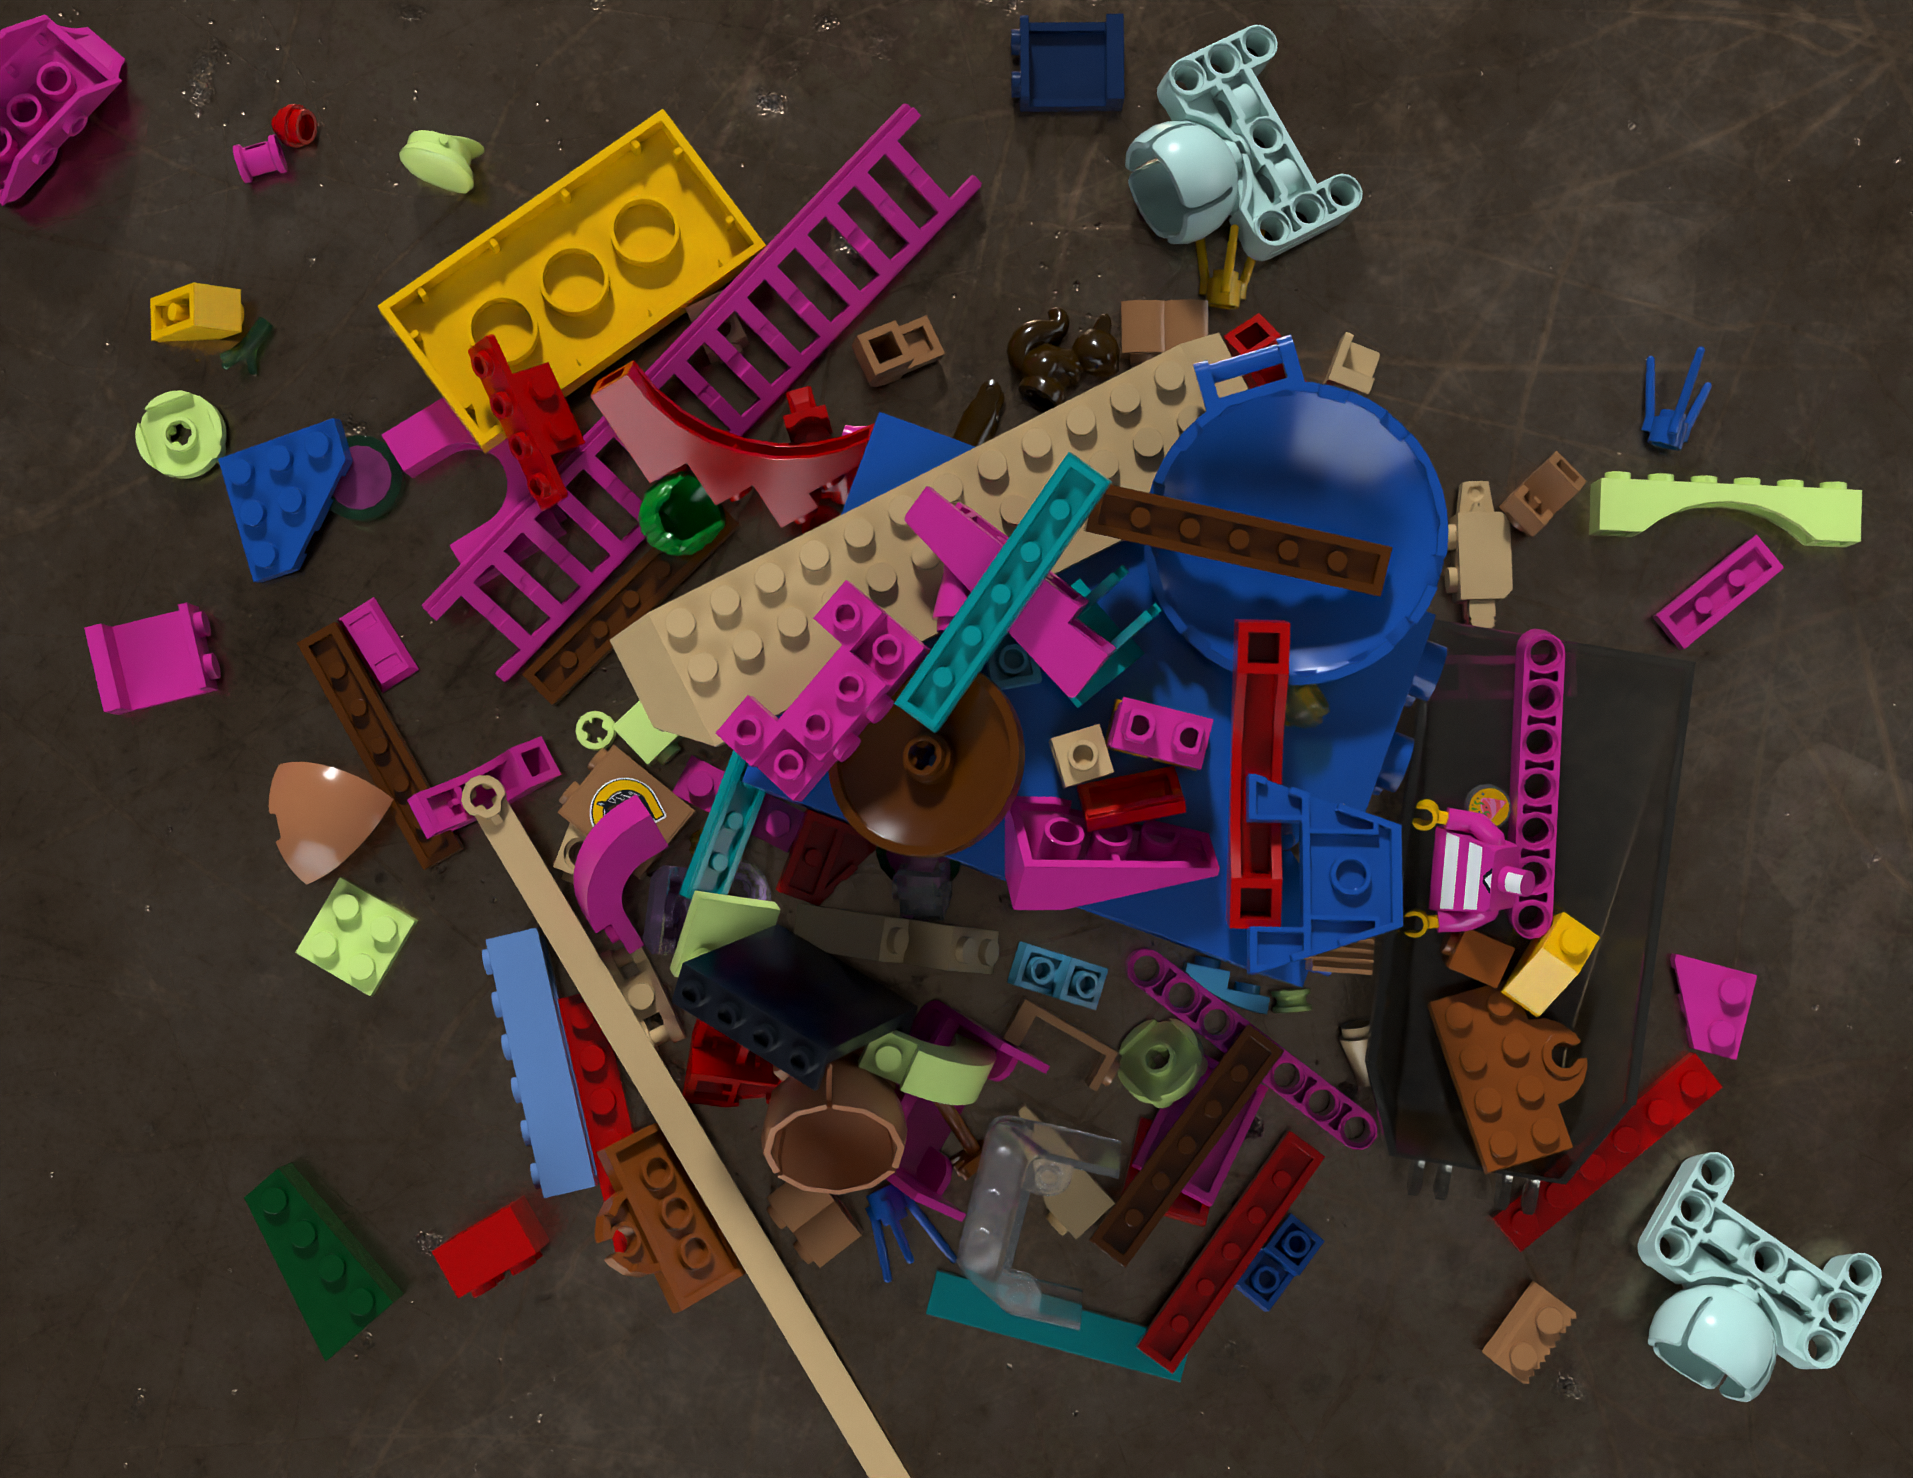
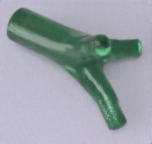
M259 317L237 345L220 353V358L223 361L221 364L222 368L228 370L246 358L249 374H257V350L274 326L264 318Z

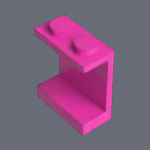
M186 602L178 604V611L113 627L102 623L84 627L101 703L105 713L120 715L218 690L216 679L221 676L220 666L215 654L209 652L206 637L211 635V628L204 611H200L198 606Z

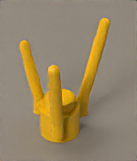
M1233 224L1230 227L1224 270H1213L1212 278L1209 276L1205 237L1195 241L1200 274L1199 295L1206 296L1209 307L1239 309L1240 300H1246L1247 286L1256 260L1249 256L1247 257L1240 280H1238L1239 273L1234 271L1239 232L1237 224ZM1260 229L1261 234L1264 237L1266 230Z

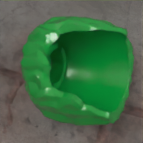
M688 470L667 475L644 492L638 521L641 533L646 536L647 542L651 546L667 554L681 556L692 555L703 549L706 544L711 543L725 527L726 514L721 503L715 505L693 471Z

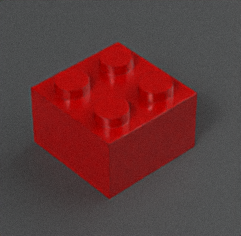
M524 1195L449 1238L431 1252L457 1298L470 1292L475 1299L505 1279L503 1272L508 1269L515 1276L535 1264L538 1259L544 1256L540 1249L550 1240Z

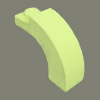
M894 1030L865 1045L858 1060V1067L900 1084V1091L943 1104L968 1105L978 1099L995 1063L996 1050L955 1033L949 1047L931 1044Z

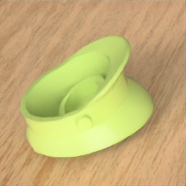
M419 130L409 135L408 142L400 150L399 156L409 172L421 180L448 191L466 194L474 187L473 172L470 168L471 161L484 153V147L479 142L469 138Z

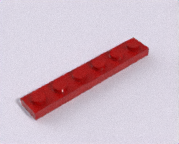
M581 994L559 998L558 1004L602 1197L605 1202L615 1191L596 1152L635 1133L618 1056ZM616 1230L612 1238L615 1252L624 1253L627 1248L626 1237L622 1232Z
M1689 1052L1553 1163L1546 1172L1537 1176L1494 1211L1490 1217L1519 1252H1522L1723 1088L1696 1053Z
M1290 1130L1286 1131L1135 1346L1170 1373H1174L1324 1160L1325 1156Z

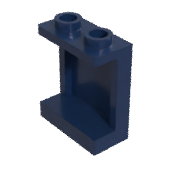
M1106 14L1105 22L1036 23L1029 22V15H1020L1019 29H1011V56H1019V71H1011V98H1020V112L1122 111L1125 99L1124 14Z

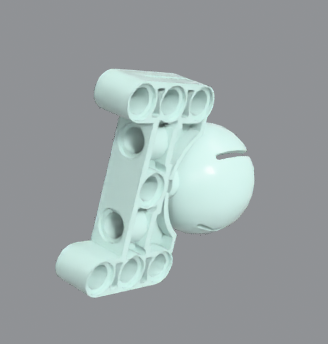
M1263 25L1249 26L1177 60L1157 87L1158 100L1172 121L1152 126L1135 138L1128 147L1125 166L1129 171H1134L1137 167L1150 160L1158 159L1134 171L1129 176L1128 184L1134 201L1147 224L1155 234L1162 238H1167L1170 244H1189L1201 240L1218 229L1226 218L1231 215L1229 222L1231 226L1233 224L1238 225V238L1244 252L1254 260L1265 261L1339 225L1359 206L1362 200L1363 191L1361 185L1350 175L1338 174L1318 184L1316 183L1256 76L1262 72L1275 55L1278 42L1274 33ZM1247 47L1253 49L1258 57L1250 54ZM1211 64L1219 66L1223 74L1215 71ZM1175 80L1184 83L1188 91L1179 88ZM1253 138L1261 140L1265 148L1258 146ZM1331 195L1337 196L1343 206L1335 203ZM1296 212L1303 214L1308 223L1300 221ZM1260 229L1269 232L1273 241L1265 239Z
M1709 1152L1687 1158L1681 1164L1638 1242V1254L1647 1266L1652 1267L1673 1283L1682 1284L1683 1290L1676 1292L1665 1300L1655 1313L1649 1328L1648 1344L1653 1346L1655 1354L1666 1364L1706 1389L1716 1388L1724 1375L1727 1374L1728 1377L1719 1388L1720 1393L1732 1400L1749 1402L1757 1397L1769 1382L1776 1364V1354L1798 1369H1828L1835 1366L1879 1287L1882 1273L1878 1262L1866 1253L1835 1256L1828 1261L1822 1271L1730 1208L1722 1201L1732 1185L1735 1176L1734 1167L1725 1155L1719 1152ZM1703 1164H1706L1711 1171L1712 1179L1710 1184L1703 1179L1701 1172ZM1683 1200L1691 1208L1689 1221L1681 1213L1680 1206ZM1662 1237L1670 1245V1255L1668 1258L1660 1251L1659 1243ZM1756 1251L1764 1259L1762 1271L1755 1264L1754 1256ZM1850 1265L1855 1268L1857 1273L1855 1284L1849 1277L1848 1270ZM1830 1302L1837 1309L1835 1321L1829 1315L1828 1307ZM1811 1339L1817 1347V1354L1814 1359L1808 1352V1344Z

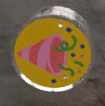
M1482 784L1473 788L1468 793L1464 809L1485 814L1499 828L1510 816L1511 801L1508 795L1499 787L1492 784Z

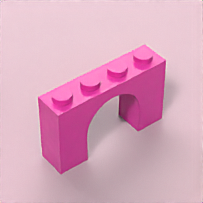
M443 397L382 434L383 439L402 470L412 478L456 452L470 449L483 451ZM508 438L488 451V453L499 459L507 477L505 501L491 520L449 545L460 564L529 494L527 479L518 459L510 451ZM557 504L550 509L542 511L535 518L556 540L567 534L561 522L568 518ZM522 532L504 551L515 562L520 563L541 549ZM491 564L474 583L480 587L502 573Z

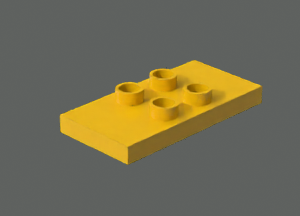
M661 109L377 307L389 326L483 452L487 453L507 439V436L499 419L491 410L490 399L480 378L472 369L471 358L468 354V350L483 337L491 334L495 335L512 373L549 362L564 397H566L686 313V307L707 298L737 277L766 247V244L665 110Z

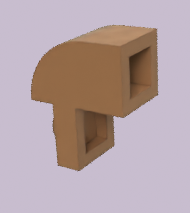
M927 315L901 326H898L896 320L857 335L851 345L871 387H878L900 380L904 374L940 360L945 355Z
M1556 451L1512 492L1499 508L1506 514L1508 520L1515 528L1524 532L1528 537H1533L1559 509L1581 490L1587 481Z

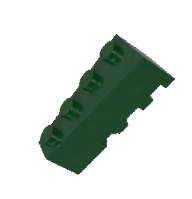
M291 1162L277 1168L244 1197L325 1362L337 1354L404 1295Z

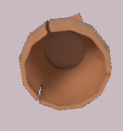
M865 1045L828 1063L820 1088L816 1091L773 1065V1073L782 1082L772 1091L762 1128L761 1142L763 1154L773 1173H777L778 1178L803 1191L840 1195L873 1188L895 1173L896 1168H899L908 1130L903 1107L894 1091L896 1089L895 1082L858 1067V1060Z

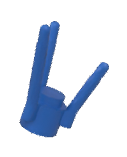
M1700 346L1696 349L1676 409H1661L1659 416H1655V358L1653 356L1647 357L1645 419L1641 431L1650 433L1648 438L1649 444L1668 450L1680 451L1682 450L1683 443H1688L1691 429L1712 388V384L1706 382L1696 397L1688 415L1684 414L1705 353L1704 347Z
M893 1184L866 1196L870 1206L865 1208L872 1224L880 1267L886 1283L891 1282L892 1275L881 1221L884 1227L887 1225L891 1226L908 1264L914 1262V1256L899 1220L908 1216L905 1207L910 1210L952 1264L958 1262L956 1254L917 1203Z

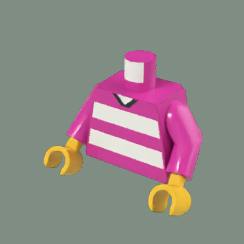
M1424 799L1417 803L1416 808L1430 811L1433 818L1431 820L1414 818L1412 824L1416 829L1427 831L1432 829L1436 823L1443 824V826H1436L1428 908L1436 911L1435 915H1427L1421 909L1408 911L1404 917H1420L1423 921V928L1421 930H1406V935L1413 938L1421 937L1427 929L1436 928L1438 933L1474 930L1495 920L1499 910L1512 908L1515 904L1516 895L1522 897L1531 895L1535 887L1534 873L1518 868L1520 850L1517 844L1505 840L1504 833L1485 814L1449 807L1446 811H1441L1438 805L1430 799Z

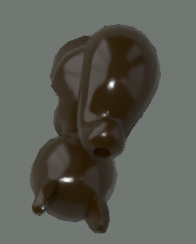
M1059 307L1051 308L1047 312L1049 320H1031L1023 323L1014 331L1006 350L1008 363L1014 373L1022 379L1018 387L1020 394L1033 407L1044 413L1066 402L1064 389L1068 385L1075 387L1079 384L1082 372L1099 378L1113 376L1119 372L1120 349L1117 340L1110 333L1112 324L1111 318L1107 313L1099 316L1093 328L1081 333L1071 349L1060 348L1054 345L1066 335L1070 325L1067 312Z

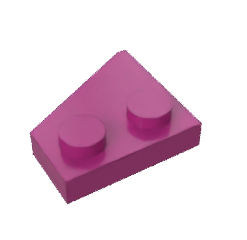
M1671 953V967L1675 968L1680 993H1678L1680 1008L1686 1017L1685 1031L1689 1048L1737 1060L1758 975Z

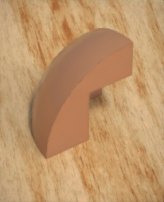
M310 762L280 764L274 774L269 793V813L276 815L281 838L276 841L277 847L285 862L299 879L305 884L314 882L344 862L366 840L381 821L394 799L371 783L334 767Z

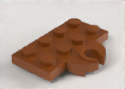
M1507 980L1501 981L1498 988L1487 985L1435 1000L1427 1005L1485 1174L1573 1148L1558 1105L1575 1095L1584 1083L1588 1067L1587 1058L1577 1059L1570 1068H1561L1554 1063L1552 1059V1049L1554 1046L1572 1048L1581 1042L1580 1039L1562 1023L1546 1018L1528 1020L1525 1009L1500 992Z
M657 1122L596 1152L615 1191L603 1203L596 1217V1244L612 1239L616 1230L622 1232L627 1240V1248L624 1253L615 1252L604 1259L611 1268L622 1275L638 1278L654 1273L672 1313L688 1308L746 1274L744 1267Z

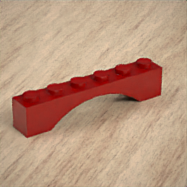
M1234 619L1226 921L1229 928L1247 929L1250 926L1281 927L1283 880L1281 823L1246 822V776L1248 774H1258L1268 778V781L1282 785L1283 740L1289 678L1290 622L1285 620Z

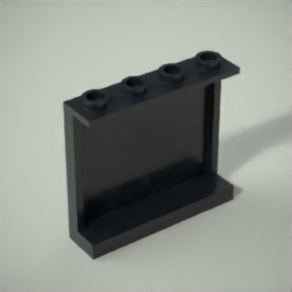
M779 924L683 962L671 1001L815 1091L820 1088L828 1063L894 1030L909 1035L918 1009L917 1005Z

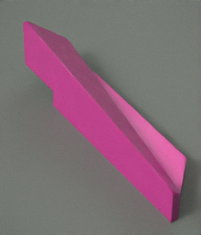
M930 486L925 487L904 518L912 530L970 592H972L1008 540L1005 534L972 508L960 502L954 506ZM1050 571L1008 633L1068 697L1073 698L1080 693L1116 650V647L1076 618L1088 604L1089 600Z

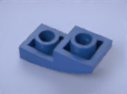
M1289 1213L1274 1229L1234 1287L1264 1312L1270 1311L1295 1276H1300L1325 1241L1293 1214Z

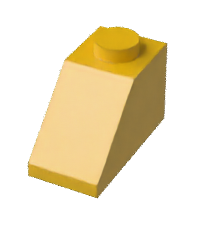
M193 282L150 298L151 341L220 340L241 333L245 315L244 307L241 304V289Z
M1565 912L1553 916L1550 929L1543 936L1531 940L1500 992L1534 1016H1540L1579 974L1600 937Z

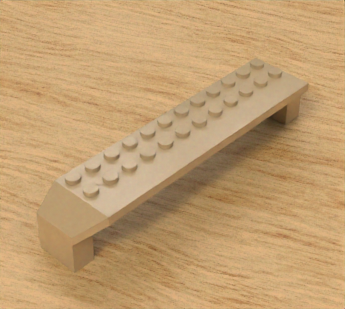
M1219 332L1179 344L642 616L611 638L610 642L653 727L662 732L666 731L718 747L725 742L716 734V731L747 695L756 698L776 717L783 714L842 646L837 639L813 618L845 580L853 583L922 643L941 634L937 632V621L932 620L943 575L944 563L904 520L906 513L926 486L933 488L954 506L960 502L972 508L1008 538L1068 452L1073 453L1111 480V485L1149 493L1155 475L1172 445L1198 417L1206 412L1193 364L1208 360V363L1212 364L1231 358ZM1242 376L1215 384L1219 398L1248 390ZM1084 522L1051 571L1057 575L1124 540L1085 532Z

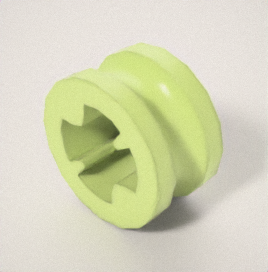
M587 712L580 717L576 724L575 732L577 739L581 745L590 750L599 751L602 748L607 749L616 739L617 732L612 728L615 722L603 712ZM595 719H602V728L608 731L607 736L604 740L598 737V743H591V734L586 732L585 728L589 722L595 725Z
M1310 988L1272 990L1271 996L1275 997L1277 1001L1276 1005L1272 1007L1273 1013L1312 1010V1004L1306 1001L1307 995L1311 994Z

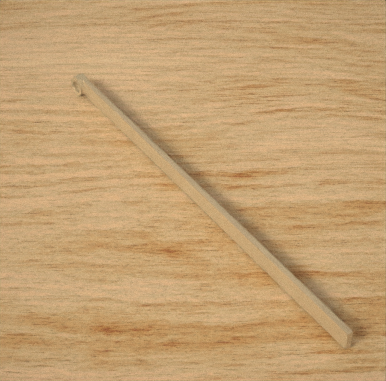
M479 775L471 778L465 783L462 791L461 802L464 809L469 815L477 819L869 1478H911L507 801L505 787L498 779L491 776ZM480 785L486 790L493 788L496 792V796L492 798L494 805L490 809H486L483 805L475 807L472 802L477 796L475 788Z

